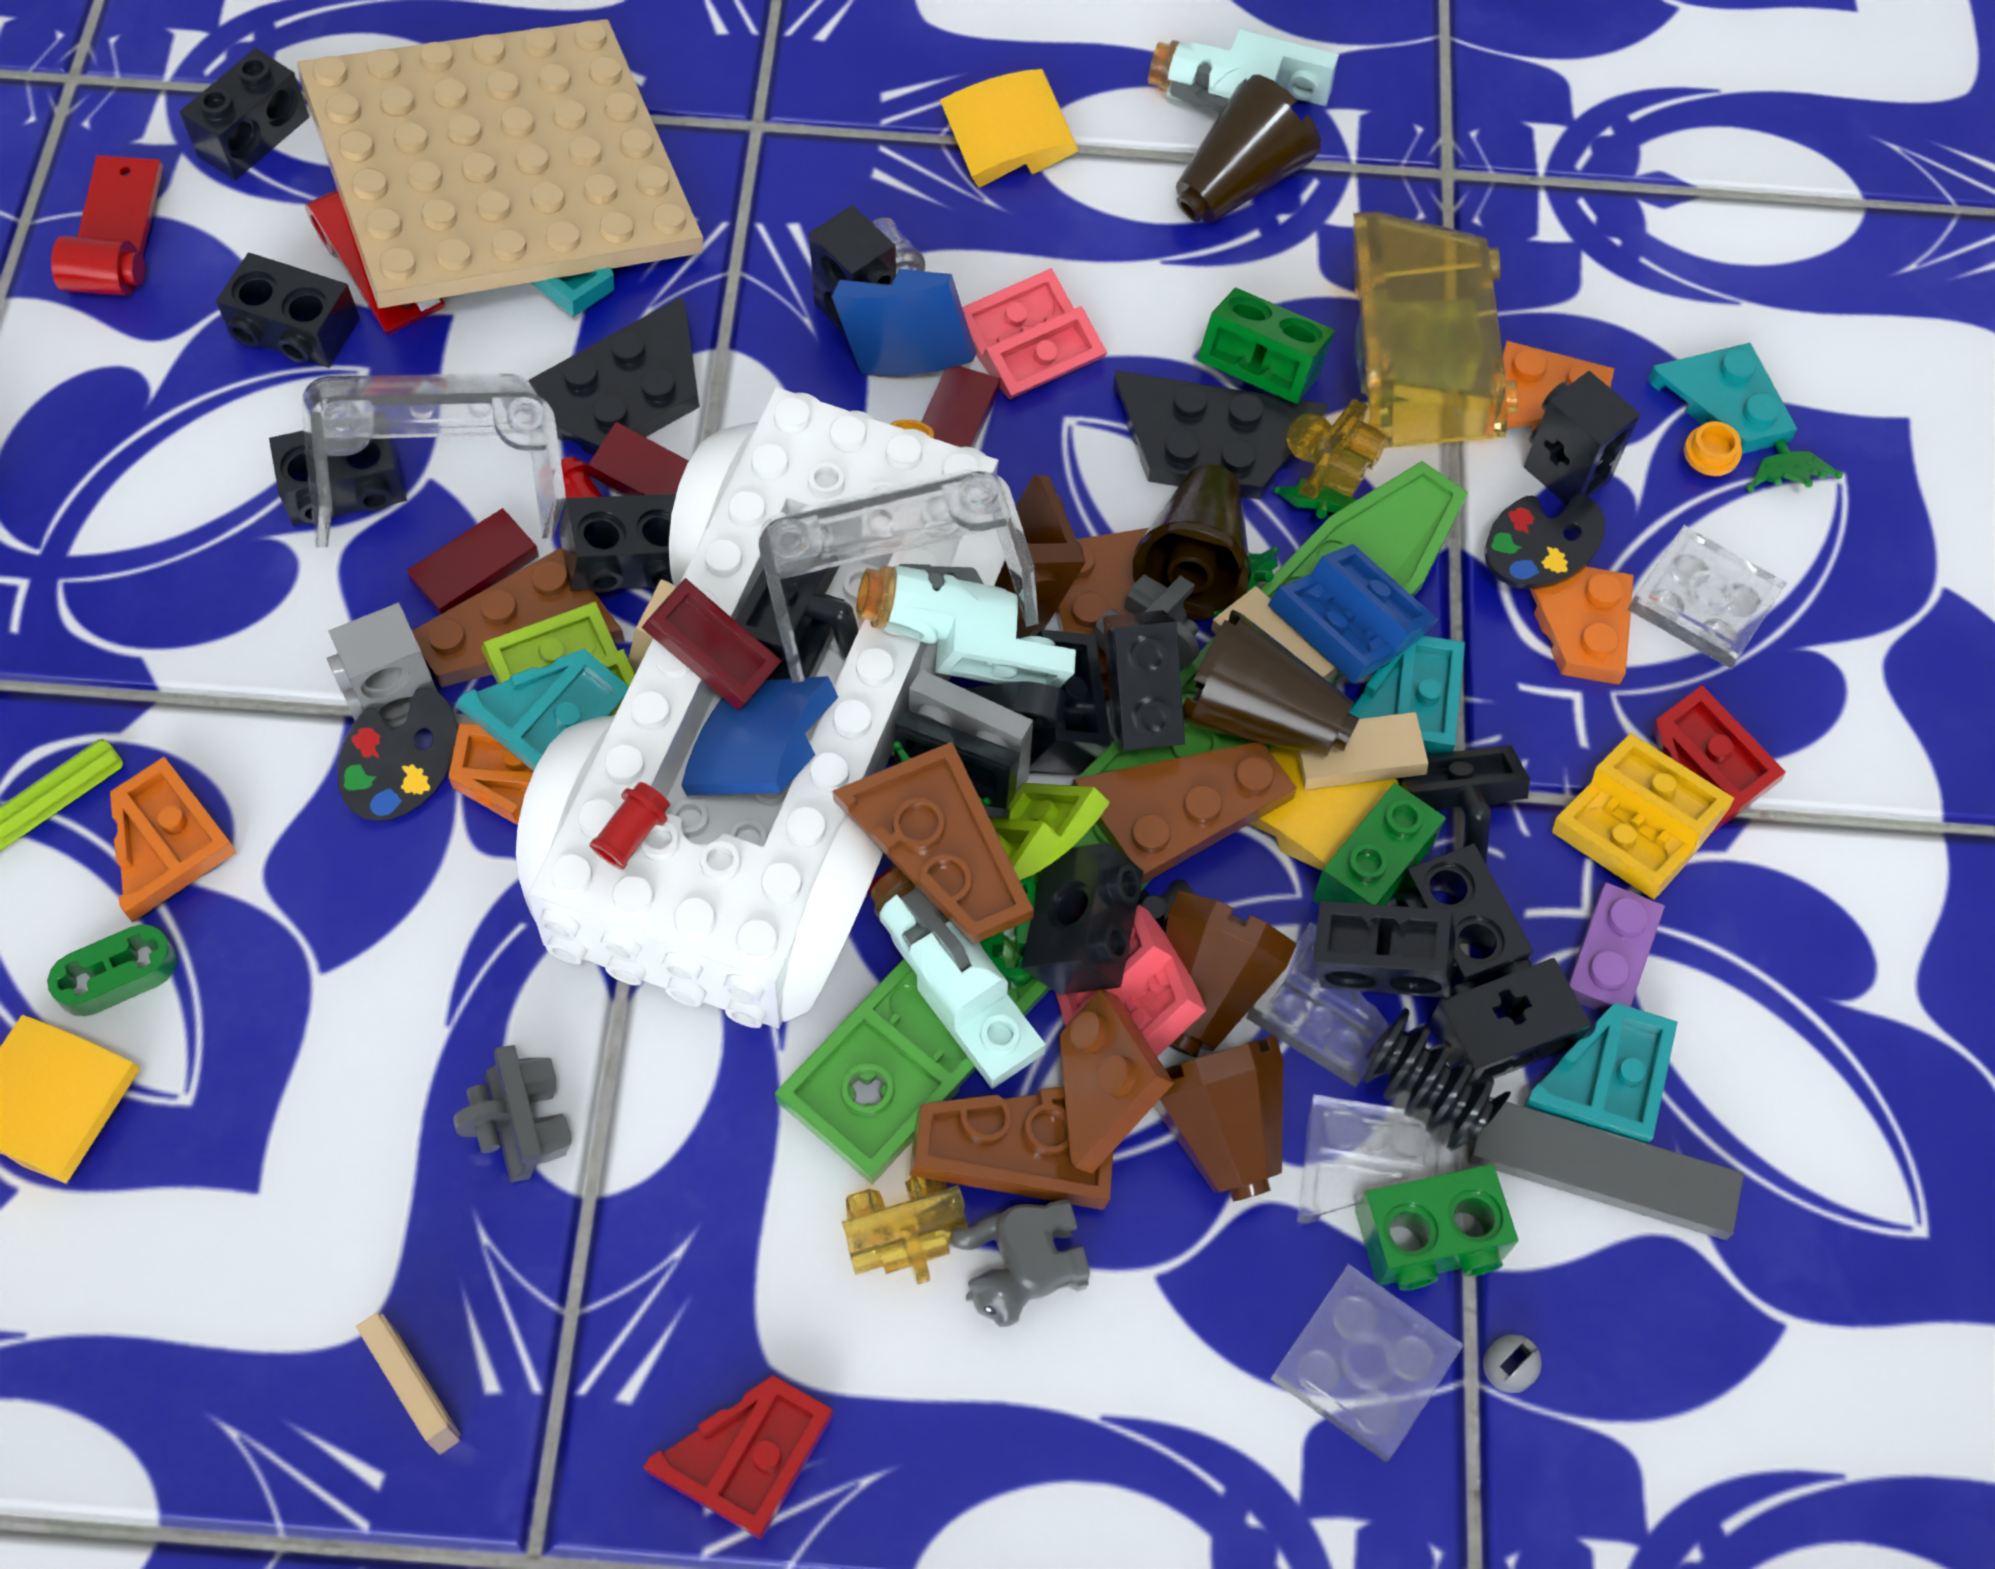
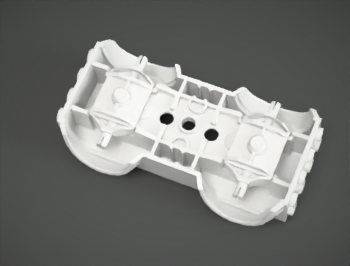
M775 387L759 422L741 424L713 432L699 444L685 468L677 489L671 514L669 559L673 585L678 586L684 578L688 579L735 620L782 535L837 551L840 567L825 594L843 599L852 606L859 631L847 658H844L839 653L834 635L816 677L829 676L838 698L805 733L815 756L781 793L687 796L681 784L693 746L705 722L722 696L654 638L616 715L597 717L567 727L549 744L535 767L524 795L517 827L516 861L519 882L532 917L537 923L543 945L546 946L550 954L571 964H581L583 960L606 967L605 970L609 975L626 984L641 985L642 981L665 988V992L671 998L685 1005L699 1007L704 1002L724 1009L729 1018L751 1028H760L762 1024H766L780 1029L782 1022L810 1012L843 948L883 854V851L834 802L832 791L885 769L893 751L895 724L905 710L909 711V687L920 669L948 682L951 678L950 675L935 673L938 639H936L934 644H927L899 632L880 628L879 606L884 580L887 575H892V569L895 565L929 564L931 566L972 567L976 569L985 585H995L1016 531L1015 523L994 500L998 459L988 457L975 448L958 447L930 438L926 433L917 429H903L875 420L872 416L862 411H848L820 402L812 395L793 393ZM638 782H643L656 789L669 801L670 807L665 812L668 820L663 826L655 825L628 860L624 870H621L599 857L590 848L589 843L598 836L624 802L621 797L624 789H633Z

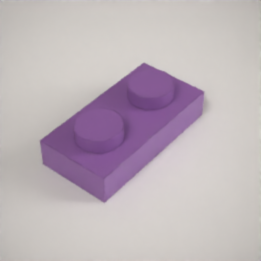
M1605 882L1599 892L1568 979V983L1581 1005L1601 1013H1605L1615 1002L1631 1007L1665 905Z

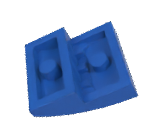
M899 269L892 285L839 280L832 294V299L861 374L900 376L936 372L973 362L976 356L974 343L952 274Z
M1354 544L1322 556L1311 574L1279 587L1268 604L1353 683L1375 672L1404 652L1432 629L1438 621L1437 617Z
M829 676L765 680L739 711L722 697L705 722L693 746L681 784L687 796L781 793L815 756L805 733L838 698Z

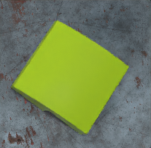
M596 601L485 641L481 648L497 684L509 680L511 675L533 667L542 668L554 663L557 658L581 649L587 650L628 686H630L635 676L624 649L617 650ZM621 703L609 716L616 715Z
M1023 783L1008 807L1010 809V819L989 817L1019 880H1022L1049 866L1068 852L1097 822L1110 802L1095 787Z

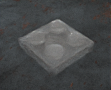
M1684 525L1639 588L1627 610L1732 669L1787 582Z
M1348 1264L1273 1374L1271 1380L1387 1463L1464 1344Z

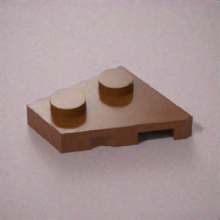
M1101 988L1060 1034L1070 1159L1075 1168L1092 1174L1174 1084L1119 997Z

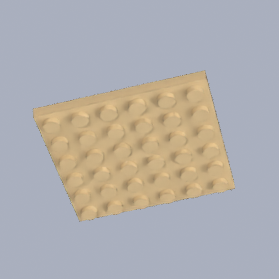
M608 19L297 61L299 79L378 309L593 272V270L608 267L612 269L702 253L703 236Z

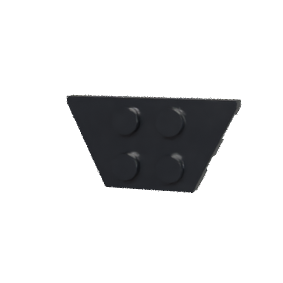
M679 297L498 396L502 411L506 416L516 419L520 414L540 423L544 433L561 441L575 442L583 451L595 455L615 422L647 437L699 408L685 301Z
M1116 370L1113 391L1115 397L1121 399L1125 409L1127 428L1133 443L1140 448V462L1148 482L1179 487L1192 469L1201 465L1213 464L1230 470L1237 477L1241 486L1242 497L1260 500L1273 485L1278 471L1287 468L1299 454L1301 444L1314 429L1319 430L1324 424L1328 406L1325 403L1300 400L1298 404L1274 395Z

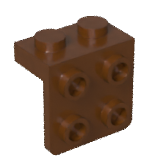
M1034 475L1031 478L1010 516L1016 525V531L994 585L1018 596L1016 639L1036 636L1041 629L1045 630L1086 562L1082 546L1076 540L1064 512L1063 501L1056 493L1048 475Z

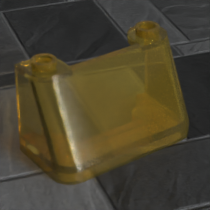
M1379 211L1353 213V275L1355 295L1359 299L1366 396L1369 404L1368 435L1370 449L1506 437L1508 414H1517L1518 392L1516 380H1506L1493 284V281L1500 280L1499 248H1489L1487 237Z

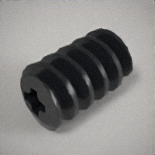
M1405 1007L1366 1054L1365 1058L1368 1062L1362 1080L1368 1084L1386 1074L1389 1079L1383 1097L1389 1101L1402 1092L1407 1091L1410 1096L1404 1114L1410 1118L1423 1109L1428 1108L1431 1114L1425 1131L1431 1135L1444 1126L1449 1125L1452 1131L1446 1148L1452 1152L1467 1142H1472L1487 1127L1508 1100L1511 1091H1505L1490 1100L1489 1097L1494 1085V1078L1489 1074H1484L1469 1083L1468 1079L1473 1067V1061L1468 1057H1464L1448 1066L1447 1061L1452 1044L1444 1040L1427 1049L1426 1044L1431 1031L1430 1026L1423 1023L1406 1032L1404 1029L1410 1010Z

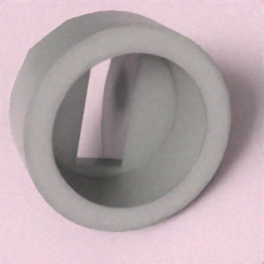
M1508 1334L1497 1338L1487 1349L1483 1358V1369L1487 1379L1494 1387L1506 1393L1525 1391L1538 1379L1541 1373V1354L1535 1344L1523 1335ZM1518 1348L1525 1353L1527 1358L1509 1376L1500 1365Z

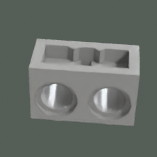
M399 603L328 630L338 653L326 659L354 720L364 710L374 708L380 713L383 721L389 728L398 729L402 727L407 719L411 698L417 689L429 688L437 692L422 652Z

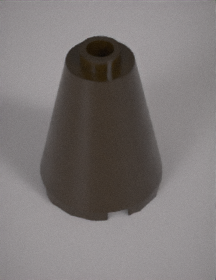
M1257 74L1238 84L1176 184V191L1179 195L1176 199L1181 211L1192 221L1215 222L1311 163L1321 151V138L1315 123L1309 114L1302 121L1290 108L1297 100L1289 91L1275 81Z
M1201 465L1192 469L1187 474L1140 540L1133 557V579L1135 583L1145 574L1166 587H1169L1180 575L1195 584L1193 592L1184 600V609L1187 614L1186 619L1204 620L1213 618L1214 611L1231 606L1246 594L1251 578L1241 486L1237 477L1230 470L1219 465Z
M1235 610L1230 612L1228 621L1224 620L1194 678L1197 681L1195 688H1198L1193 700L1186 697L1183 704L1184 723L1190 726L1322 757H1327L1332 747L1344 751L1360 719L1349 713L1354 703L1353 700L1249 618Z

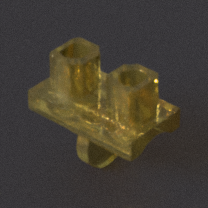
M1353 399L1332 426L1325 418L1312 413L1302 414L1294 419L1287 429L1286 440L1288 447L1298 459L1315 463V469L1304 481L1299 493L1315 500L1323 488L1327 486L1346 496L1352 497L1364 478L1367 468L1372 470L1379 461L1389 433L1363 422L1368 405Z
M911 1176L905 1182L909 1201L885 1208L880 1191L870 1188L848 1195L846 1198L847 1220L842 1222L855 1275L882 1266L885 1274L910 1267L916 1285L931 1281L927 1261L949 1255L948 1245L952 1244L950 1242L951 1231L956 1227L968 1228L964 1213V1199L959 1186L956 1185L949 1188L946 1182Z

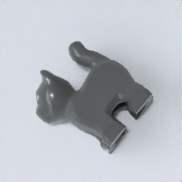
M1069 1199L1050 1202L1045 1206L1032 1204L1016 1205L1004 1212L985 1217L971 1227H956L951 1231L950 1242L954 1247L963 1250L976 1249L988 1241L995 1240L1007 1269L986 1271L968 1282L970 1291L966 1295V1301H973L979 1314L992 1319L999 1327H1007L1019 1321L1023 1307L1031 1299L1046 1297L1056 1290L1070 1287L1076 1291L1088 1287L1090 1268L1083 1246L1058 1251L1053 1241L1055 1237L1062 1239L1072 1237L1071 1231L1077 1230L1076 1220Z

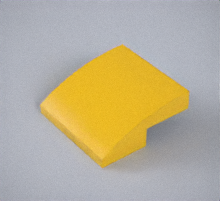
M1042 69L1026 70L994 77L966 87L940 100L970 174L979 188L1024 164L1027 165L1032 175L1079 151Z
M1630 733L1595 768L1591 783L1556 817L1552 833L1655 900L1709 837L1732 806L1734 797Z
M1275 746L1270 753L1297 787L1294 799L1248 825L1275 836L1282 853L1323 870L1395 782L1398 785L1399 783L1396 779H1387L1305 790L1297 751Z
M21 1015L0 1046V1154L7 1156L24 1168L67 1184L141 1068L133 1062L74 1034Z

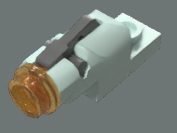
M1238 29L1230 51L1195 42L1188 44L1177 40H1172L1170 44L1158 42L1149 69L1148 83L1159 86V92L1166 93V97L1185 101L1200 107L1203 106L1221 113L1238 84L1245 79L1248 80L1252 75L1259 74L1275 81L1298 100L1326 106L1332 91L1339 54Z
M899 564L893 567L883 565L880 570L867 568L863 573L857 595V618L870 620L871 627L899 632L927 644H934L936 639H938L935 673L994 684L1029 681L1060 688L1075 673V649L1055 646L1052 640L1045 637L1029 636L1016 639L1018 596L1003 588L985 585L975 568L931 566L929 564Z
M899 868L892 870L881 878L870 893V897L876 904L874 913L891 934V939L896 948L916 973L917 990L991 1089H994L1044 1055L1046 1044L1008 996V981L985 953L979 942L972 944Z

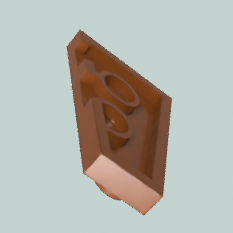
M1149 528L1076 539L1082 546L1086 562L1055 612L1060 631L1094 635L1097 621L1109 609H1114L1121 614L1131 613L1124 607L1127 594L1135 584L1133 579V557L1136 547ZM1097 646L1105 700H1109L1106 653Z
M562 548L553 551L412 630L428 670L440 687L493 675L481 649L483 642L595 601L614 644L625 642L622 629L594 591H570Z
M953 742L832 791L834 802L972 944L1033 919L1034 909Z
M1254 742L1073 779V786L1095 787L1110 802L1096 824L1114 849L1144 871L1141 885L1293 800L1297 787L1262 742Z
M1064 1087L1040 1089L1037 1095L1002 1099L998 1094L921 1104L916 1116L909 1176L1049 1201L1069 1199L1072 1205L1104 1210L1110 1201L1114 1151L1093 1174L1073 1166L1070 1159Z

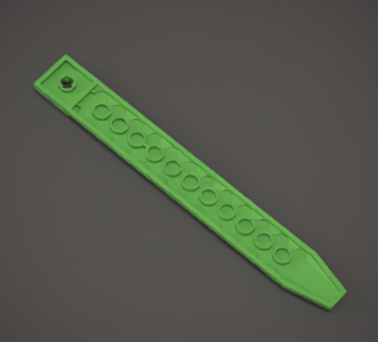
M1420 461L1331 515L1274 574L1273 580L1267 582L1260 590L1272 599L1279 587L1311 574L1322 556L1354 544L1414 597L1421 590L1466 500L1468 492L1425 462ZM1214 638L1199 652L1197 659L1180 672L1182 704H1184L1186 697L1193 700L1198 691V688H1195L1197 681L1194 678ZM1338 670V673L1328 682L1333 685L1343 673ZM1184 723L1185 745L1123 751L1116 740H1114L1111 746L1080 777L1257 741L1205 730ZM1264 743L1270 752L1275 747V745ZM1095 823L1072 848L1107 842L1110 846L1111 844ZM1042 870L1031 875L1036 890H1038ZM1151 880L1141 885V891ZM1004 936L1003 955L999 957L1004 959L1005 968L1018 967L1019 958L1023 957L1018 955L1016 951V936ZM903 959L775 1092V1098L779 1105L873 1185L913 1142L916 1116L921 1104L951 1100L960 1091V1086L976 1070V1067L917 990V975L907 961ZM1034 977L1031 982L1023 987L1008 989V996L1025 1017L1051 988ZM875 1079L882 1082L883 1085L879 1090L882 1100L875 1105L867 1103L862 1106L854 1102L857 1095L852 1086L858 1080L866 1085L871 1084Z

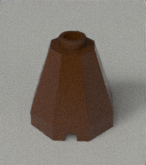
M1178 891L1165 919L1164 933L1192 977L1207 1011L1168 1047L1188 1056L1197 1057L1200 1048L1213 1052L1287 968L1297 943L1267 922L1250 915L1246 922L1241 918L1231 915L1234 908L1218 900Z
M1276 1034L1165 1068L1174 1084L1153 1107L1213 1192L1220 1193L1230 1190L1232 1200L1235 1202L1271 1191L1268 1178L1282 1173L1284 1059Z

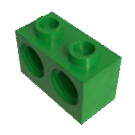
M1235 287L1212 311L1197 361L1298 404L1319 378L1335 330Z
M1394 782L1324 867L1312 901L1318 905L1320 901L1388 906L1396 896L1407 868L1421 864L1432 851L1446 817Z
M1494 1164L1367 1190L1355 1209L1377 1287L1397 1282L1399 1289L1402 1291L1414 1290L1438 1281V1273L1461 1268L1466 1277L1490 1273L1503 1266L1502 1260L1506 1258L1519 1241ZM1466 1213L1474 1216L1481 1223L1484 1236L1472 1237L1463 1233L1458 1228L1454 1215ZM1400 1226L1413 1231L1420 1241L1421 1249L1407 1251L1397 1246L1391 1237L1390 1228Z

